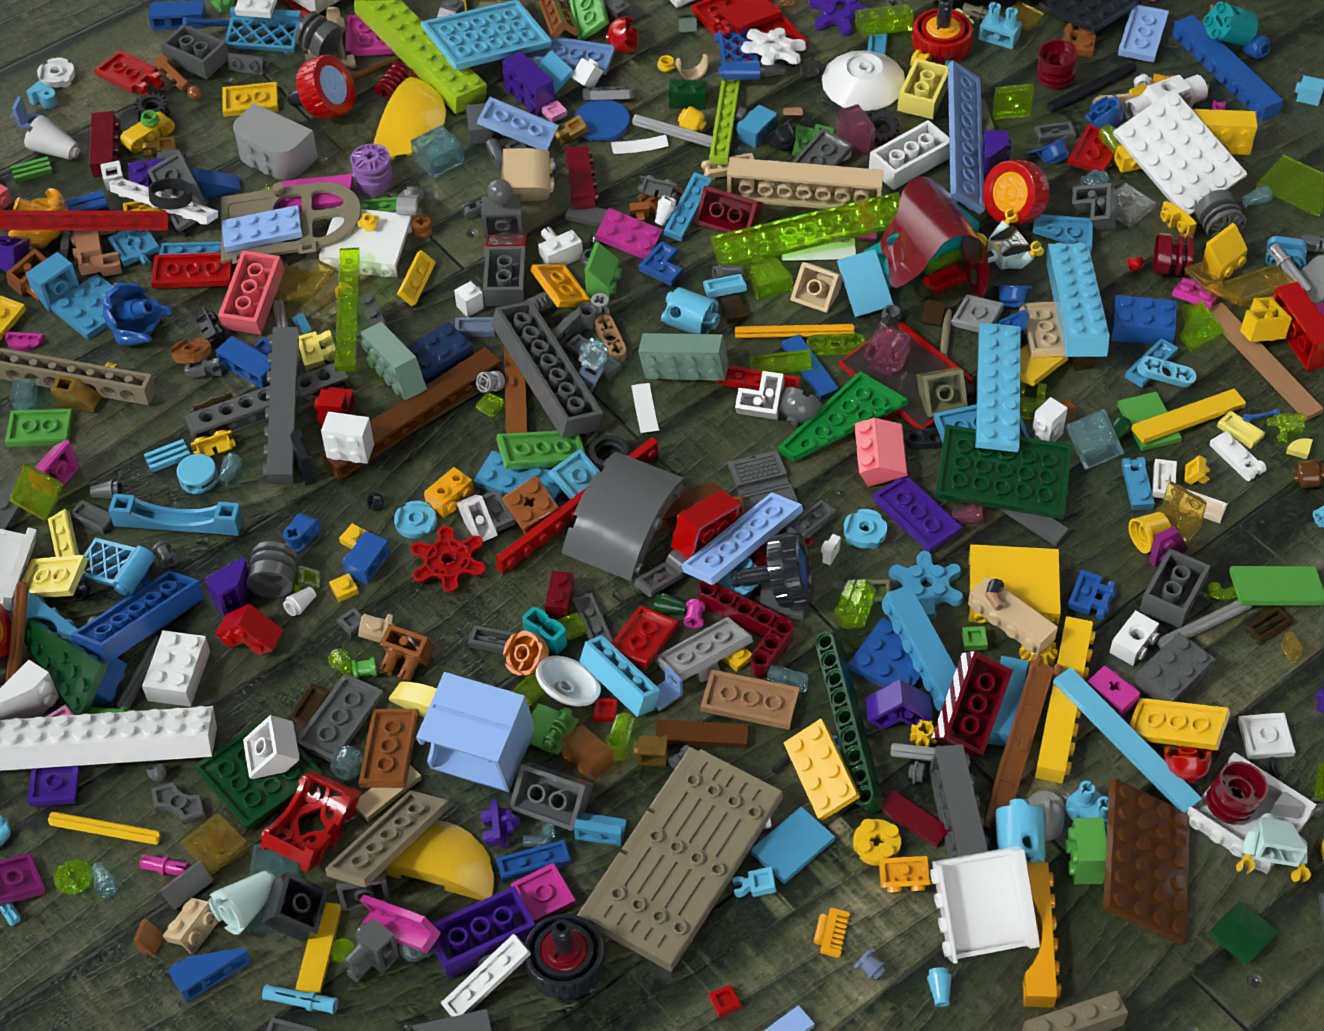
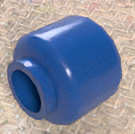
M1256 33L1251 42L1242 46L1243 53L1256 59L1266 56L1270 50L1269 39Z

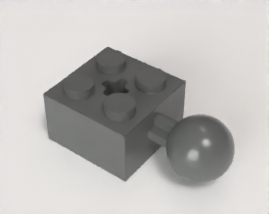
M493 180L487 188L488 196H482V222L485 239H487L488 235L523 234L521 195H512L511 185L506 180Z

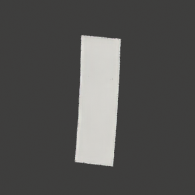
M666 135L635 141L611 142L613 154L635 153L667 147L668 141Z
M650 383L631 385L640 432L658 431Z

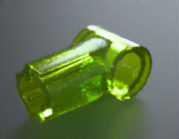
M622 712L616 715L611 732L606 736L607 756L613 761L623 760L627 756V746L636 724V719L628 713Z

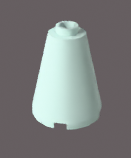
M262 871L214 891L210 894L212 897L209 899V905L214 916L219 922L224 920L228 925L225 927L227 931L232 934L241 933L268 902L272 884L276 877L270 872Z

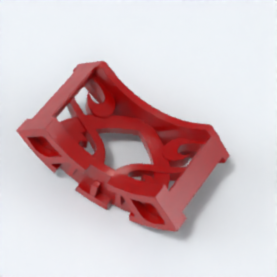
M315 770L302 775L298 782V789L286 810L273 824L262 832L260 849L264 851L270 849L299 863V869L305 872L311 871L325 859L323 854L328 847L333 849L343 835V832L340 830L345 824L346 819L351 820L362 792L339 784L318 774ZM315 782L326 787L325 796L322 799L318 787L316 794L310 795ZM331 790L342 794V796L331 797ZM328 808H329V810H328L329 815H330L331 813H334L332 819H327V818H326V813H327V809H328ZM321 810V820L325 827L324 831H312L301 836L299 832V819L309 813ZM316 838L313 843L310 842V839Z

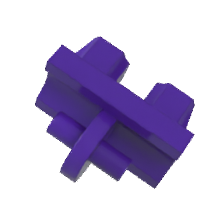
M497 800L491 801V808L481 812L483 824L486 827L490 825L493 827V829L483 832V840L488 846L499 844L505 849L510 847L509 833H513L514 828L520 825V818L518 815L513 814L512 810L501 808Z

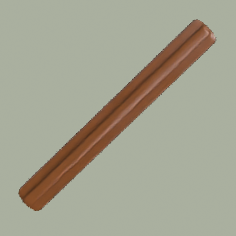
M17 582L6 682L21 668L29 584L26 582Z

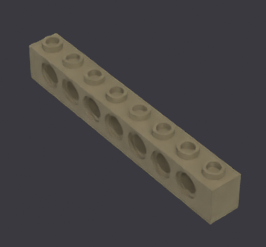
M0 348V379L51 388L57 376L64 375L78 378L104 398L149 405L156 392L151 374Z

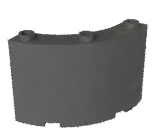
M614 452L603 463L605 468L602 472H596L587 486L574 515L578 516L574 527H569L562 554L632 581L643 572V561L655 531L659 530L662 525V518L670 506L678 498H681L684 492V486H682L684 478Z

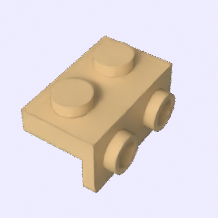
M191 898L183 906L176 919L169 924L167 931L163 935L165 940L182 945L190 954H195L219 922L210 908L209 901Z

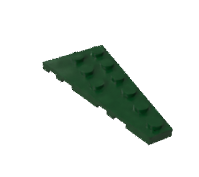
M28 620L24 634L25 644L41 667L49 672L54 686L75 715L88 714L108 663L99 661L95 655L87 654L85 649L69 639L61 638L59 633L50 631V628L41 622Z

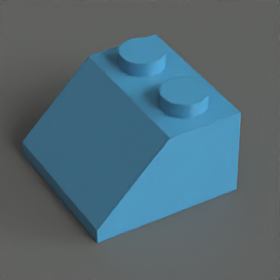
M58 252L26 272L30 287L49 312L52 311L50 307L52 303L79 286L72 263Z

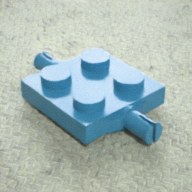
M120 230L117 234L108 237L109 244L115 252H118L124 266L139 260L144 267L150 266L151 261L148 259V256L160 252L159 245L148 230Z

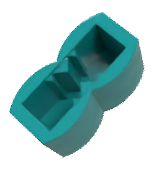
M532 607L522 616L524 631L541 636L545 640L550 654L558 655L567 646L564 626L554 619H549L543 610Z

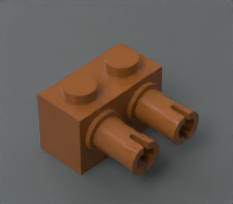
M33 249L6 272L8 285L21 296L29 293L40 303V299L30 287L26 272L47 258L36 249Z
M389 624L380 641V645L385 649L386 654L378 671L391 676L398 659L403 658L405 662L397 677L403 681L411 682L417 666H427L435 646L428 637Z

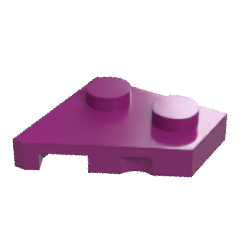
M1174 526L1155 535L1149 562L1154 567L1161 564L1169 548L1179 553L1188 550L1186 543Z

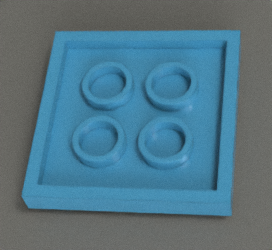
M96 273L50 305L51 310L89 340L108 327L103 316L102 301L105 298L106 291L112 285Z

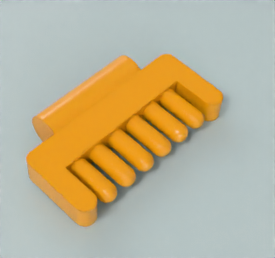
M830 908L828 915L821 914L819 916L814 943L821 945V954L840 958L842 946L839 945H843L844 942L842 940L845 938L841 934L846 933L844 929L847 928L846 924L850 917L849 912Z

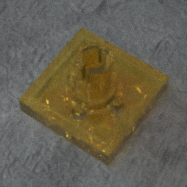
M218 812L180 842L181 846L196 861L202 862L210 876L248 847L247 841Z

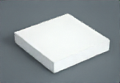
M1285 713L1239 716L1238 724L1248 760L1295 755V748Z

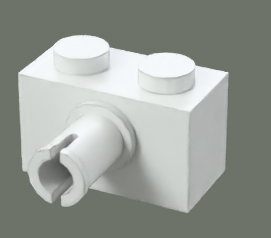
M547 227V230L546 228L542 230L541 236L546 240L538 244L539 259L542 264H565L566 266L581 259L583 254L582 241L573 230L559 236L554 233L551 227Z

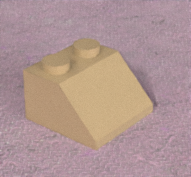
M802 262L790 300L827 313L839 294L843 282L842 275L811 263Z

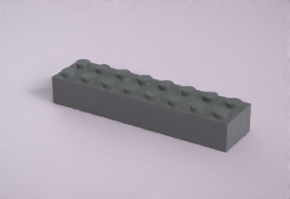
M528 301L496 307L492 327L561 438L597 431L603 412L533 302Z

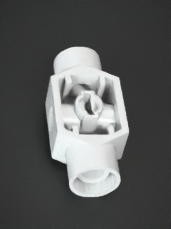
M1176 75L1147 86L1142 95L1125 101V117L1129 121L1173 89L1191 108L1194 103L1207 98L1208 88L1205 80L1200 75H1194L1186 79Z

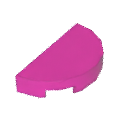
M5 332L8 346L13 350L21 352L37 349L46 339L44 334Z

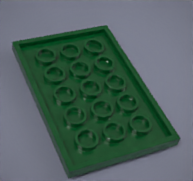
M946 424L935 498L1058 519L1064 518L1072 445L1019 436L1018 452L975 448L976 429Z

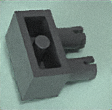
M371 918L367 923H363L358 928L355 935L358 946L343 961L349 968L347 975L355 982H358L371 967L376 968L383 974L399 957L394 934Z

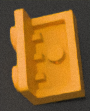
M928 856L879 859L881 888H887V893L902 892L901 887H911V891L926 890L925 886L931 885Z

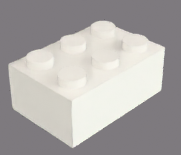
M162 631L142 685L147 701L191 707L210 654L206 636Z

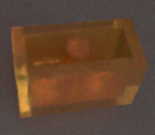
M582 724L561 740V752L564 758L569 762L573 761L583 775H588L593 780L614 764L613 751Z

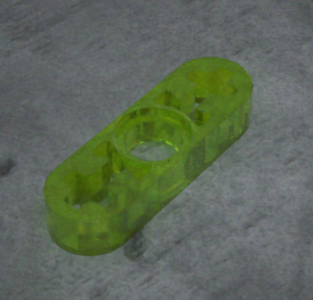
M859 333L811 335L807 338L806 344L814 355L850 354L865 343V338ZM839 342L841 345L835 347L832 346L830 343Z

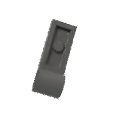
M583 303L568 317H565L560 325L551 330L561 347L581 327L583 329L595 328V319L597 318L596 306L592 303Z
M674 549L668 555L666 562L636 578L634 585L646 595L652 597L688 575L683 572L681 566L688 559Z

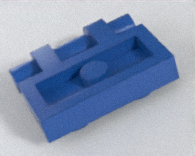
M1081 570L1067 608L1089 615L1091 609L1097 611L1095 617L1098 620H1103L1105 615L1109 613L1110 601L1115 597L1116 583L1109 581L1107 585L1101 584L1102 576ZM1096 594L1102 595V599H1095Z

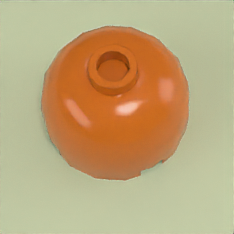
M529 631L513 634L504 647L503 656L506 657L507 661L505 665L511 673L516 675H536V668L539 662L549 657V649L545 640L538 634Z

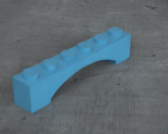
M114 494L108 510L113 525L118 527L239 536L244 519L239 503L218 502V505L208 508L176 509L147 503L135 498V495Z

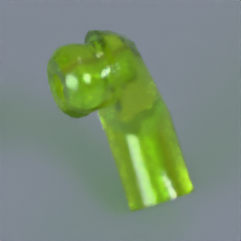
M1212 582L1208 586V593L1212 598L1227 601L1237 596L1234 585L1223 589L1219 583Z

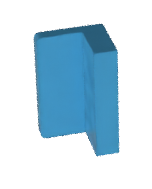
M583 813L580 820H575V839L621 846L626 820Z

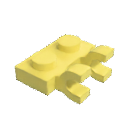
M330 330L320 335H317L316 331L299 336V348L306 371L326 365L325 360L329 362L339 361Z

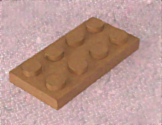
M711 669L700 711L790 730L800 688Z

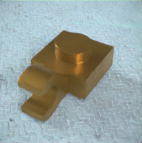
M578 115L564 123L565 128L555 132L554 135L562 146L568 142L570 137L574 140L589 130L581 116Z
M174 136L155 138L156 142L142 143L146 158L152 157L155 153L162 150L176 149Z

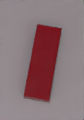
M894 790L886 797L880 810L935 848H938L943 842L945 835L950 831L945 829L942 822Z

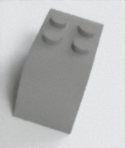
M255 103L239 116L233 124L240 159L248 166L256 168L264 174L281 180L293 179L301 175L318 159L313 130Z

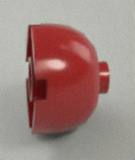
M631 16L615 19L606 33L607 42L615 47L617 52L631 53L636 51L633 49L634 46L638 47L637 29L632 27L631 23H634V20Z
M1170 745L1164 749V759L1173 774L1182 778L1187 784H1193L1209 772L1212 764V750L1177 746V748L1171 749Z

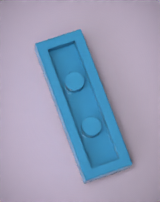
M1160 338L1126 372L1125 378L1142 388L1151 378L1142 376L1137 370V364L1146 356L1170 361L1177 354L1178 347Z

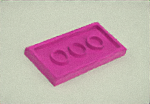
M352 174L279 182L284 187L316 182H332L352 190L354 177ZM316 193L312 196V209L340 207L343 204V200L333 194ZM295 196L282 199L274 209L298 205L299 211H301L302 198Z

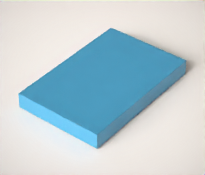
M800 807L751 849V855L766 868L772 867L774 876L785 884L835 841V836L805 809Z

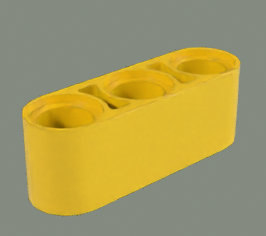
M156 112L160 119L156 126L145 127L139 122L122 133L120 142L132 153H139L143 150L142 143L156 142L155 138H162L171 134L175 128V123L164 113Z

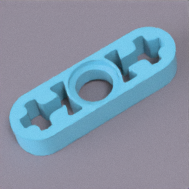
M1146 356L1137 364V370L1142 376L1179 387L1187 388L1196 380V373L1192 368L1155 357ZM1162 368H1167L1171 372V376H1166Z

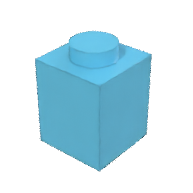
M1303 75L1302 82H1297L1295 93H1298L1296 101L1319 106L1324 89V80Z

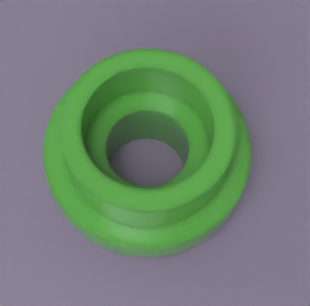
M147 110L142 113L140 121L145 127H154L159 123L160 119L155 111Z

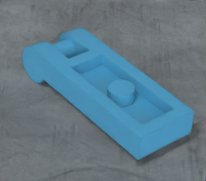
M1137 457L1136 460L1122 458V470L1132 510L1153 509L1155 503L1145 467V458ZM1131 468H1137V471H1131Z

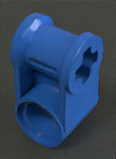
M298 513L283 532V537L287 541L286 545L292 547L297 554L301 553L319 533L321 522L306 514Z

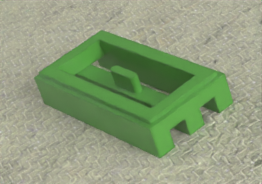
M48 156L11 166L16 183L53 173Z

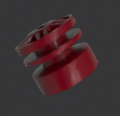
M1056 39L1044 43L1039 48L1037 78L1044 87L1058 90L1070 86L1075 81L1076 47L1068 41Z
M1157 233L1153 255V273L1168 275L1170 267L1173 266L1174 275H1179L1182 267V275L1189 276L1195 256L1193 235H1186L1185 242H1183V234H1179L1176 243H1173L1172 234Z
M1235 761L1226 764L1206 792L1208 809L1222 822L1231 825L1247 822L1268 793L1266 778L1259 769L1249 763Z

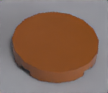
M192 338L193 341L190 342L182 340L171 348L172 359L182 364L201 361L212 352L210 342L204 338Z

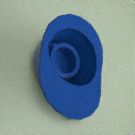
M1068 135L1051 144L1030 150L1025 154L1036 152L1044 162L1048 164L1058 163L1069 156L1064 140Z
M988 283L998 287L1000 302L1009 308L1021 307L1026 300L1028 289H1032L1030 286H1004Z

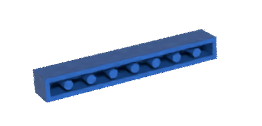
M1194 15L1175 22L1172 35L1175 40L1189 51L1250 111H1255L1256 117L1261 122L1280 114L1283 99L1220 40L1211 38L1207 34L1205 26Z

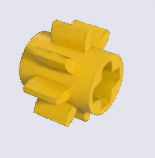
M920 719L917 726L912 724L910 741H915L916 746L929 747L931 743L936 744L937 740L932 739L935 729L932 721L928 722Z

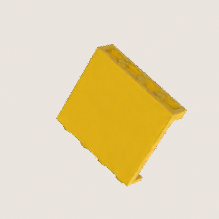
M970 545V591L987 576L991 579L1002 580L1004 589L1058 626L1061 614L1059 549ZM970 607L969 622L990 623L987 618L973 611Z

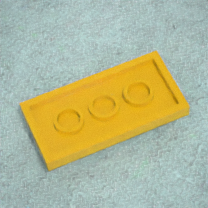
M1139 698L1129 726L1145 742L1218 750L1230 711L1229 708Z
M819 719L784 742L818 819L821 821L825 820L861 797L823 719Z

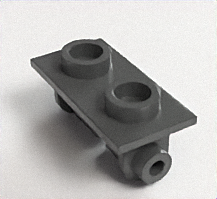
M228 53L229 71L263 75V67L267 66V60H264L263 57Z
M647 175V177L640 176L643 185H639L638 192H641L642 195L655 197L656 191H659L657 197L660 199L662 195L676 199L677 193L680 192L677 184L672 180L662 181L651 175Z

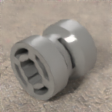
M500 371L481 372L476 378V386L483 393L500 391L505 384L504 376Z

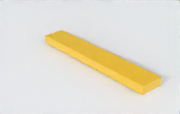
M1231 389L1135 423L1131 429L1144 444L1225 415L1230 410L1233 412L1245 407L1246 402L1235 389Z

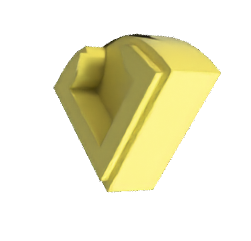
M1298 439L1293 441L1288 446L1286 454L1307 459L1313 440Z

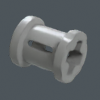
M604 293L594 294L591 297V303L596 306L597 317L603 314L608 315V296Z

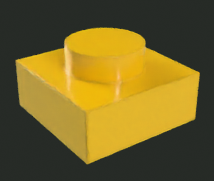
M352 523L339 537L340 543L353 549L356 540L361 538L366 530Z
M349 573L329 582L330 588L338 602L359 594L358 588Z
M743 647L721 660L738 672L751 661L752 653Z

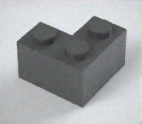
M1112 183L1074 186L1072 205L1077 213H1091L1090 221L1096 230L1115 228L1117 192Z

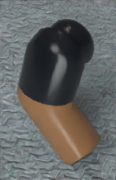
M996 578L988 582L985 597L995 611H999L1005 606L998 596L999 592L1002 591L1001 588H1004V583Z

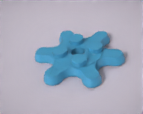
M922 551L916 558L917 565H913L910 568H905L898 564L893 565L889 570V576L893 580L899 581L902 587L911 585L929 620H933L936 617V606L939 603L945 602L955 607L961 606L964 603L963 594L950 586L952 581L961 577L962 570L957 564H951L945 568L940 565H933L931 554L927 551ZM927 580L932 586L924 587L921 583Z

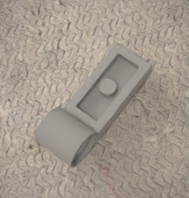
M409 186L407 189H404L397 197V214L417 215L418 203L423 199V190H418V187Z

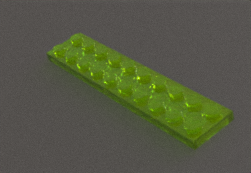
M898 192L711 236L710 240L718 264L742 265L887 230L897 214L900 196Z

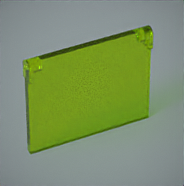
M1282 155L1256 184L1257 189L1309 212L1316 217H1319L1324 210V173L1286 155Z

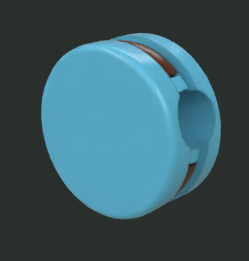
M190 455L184 458L177 467L179 483L182 489L188 493L202 494L208 492L218 481L215 462L207 455Z

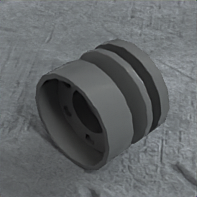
M312 11L300 22L295 33V42L304 49L310 50L317 57L332 55L340 44L343 29L333 21H328L319 12Z
M1228 190L1212 191L1201 198L1196 204L1194 212L1210 240L1232 223L1237 226L1239 232L1246 225L1244 213L1241 211L1232 193Z
M266 541L254 546L246 581L248 588L252 592L267 598H280L291 593L298 559L295 550L284 543L276 541Z

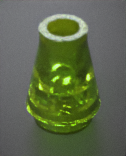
M1106 125L1099 130V139L1115 154L1117 146H1120L1121 143L1113 135V131L1116 128L1112 127V125Z
M339 648L330 653L328 662L332 668L344 675L352 671L350 654L347 650Z

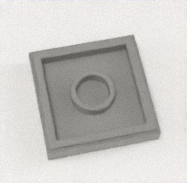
M967 294L952 318L951 326L979 332L980 322L992 324L997 322L1004 310V303Z

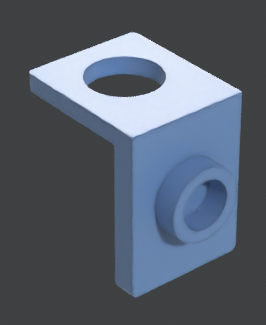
M20 96L17 97L12 107V114L16 119L18 127L33 128L28 121L40 115L44 116V114L27 113L23 99Z
M669 666L665 667V680L657 686L660 689L655 705L658 711L663 710L683 695L682 679Z

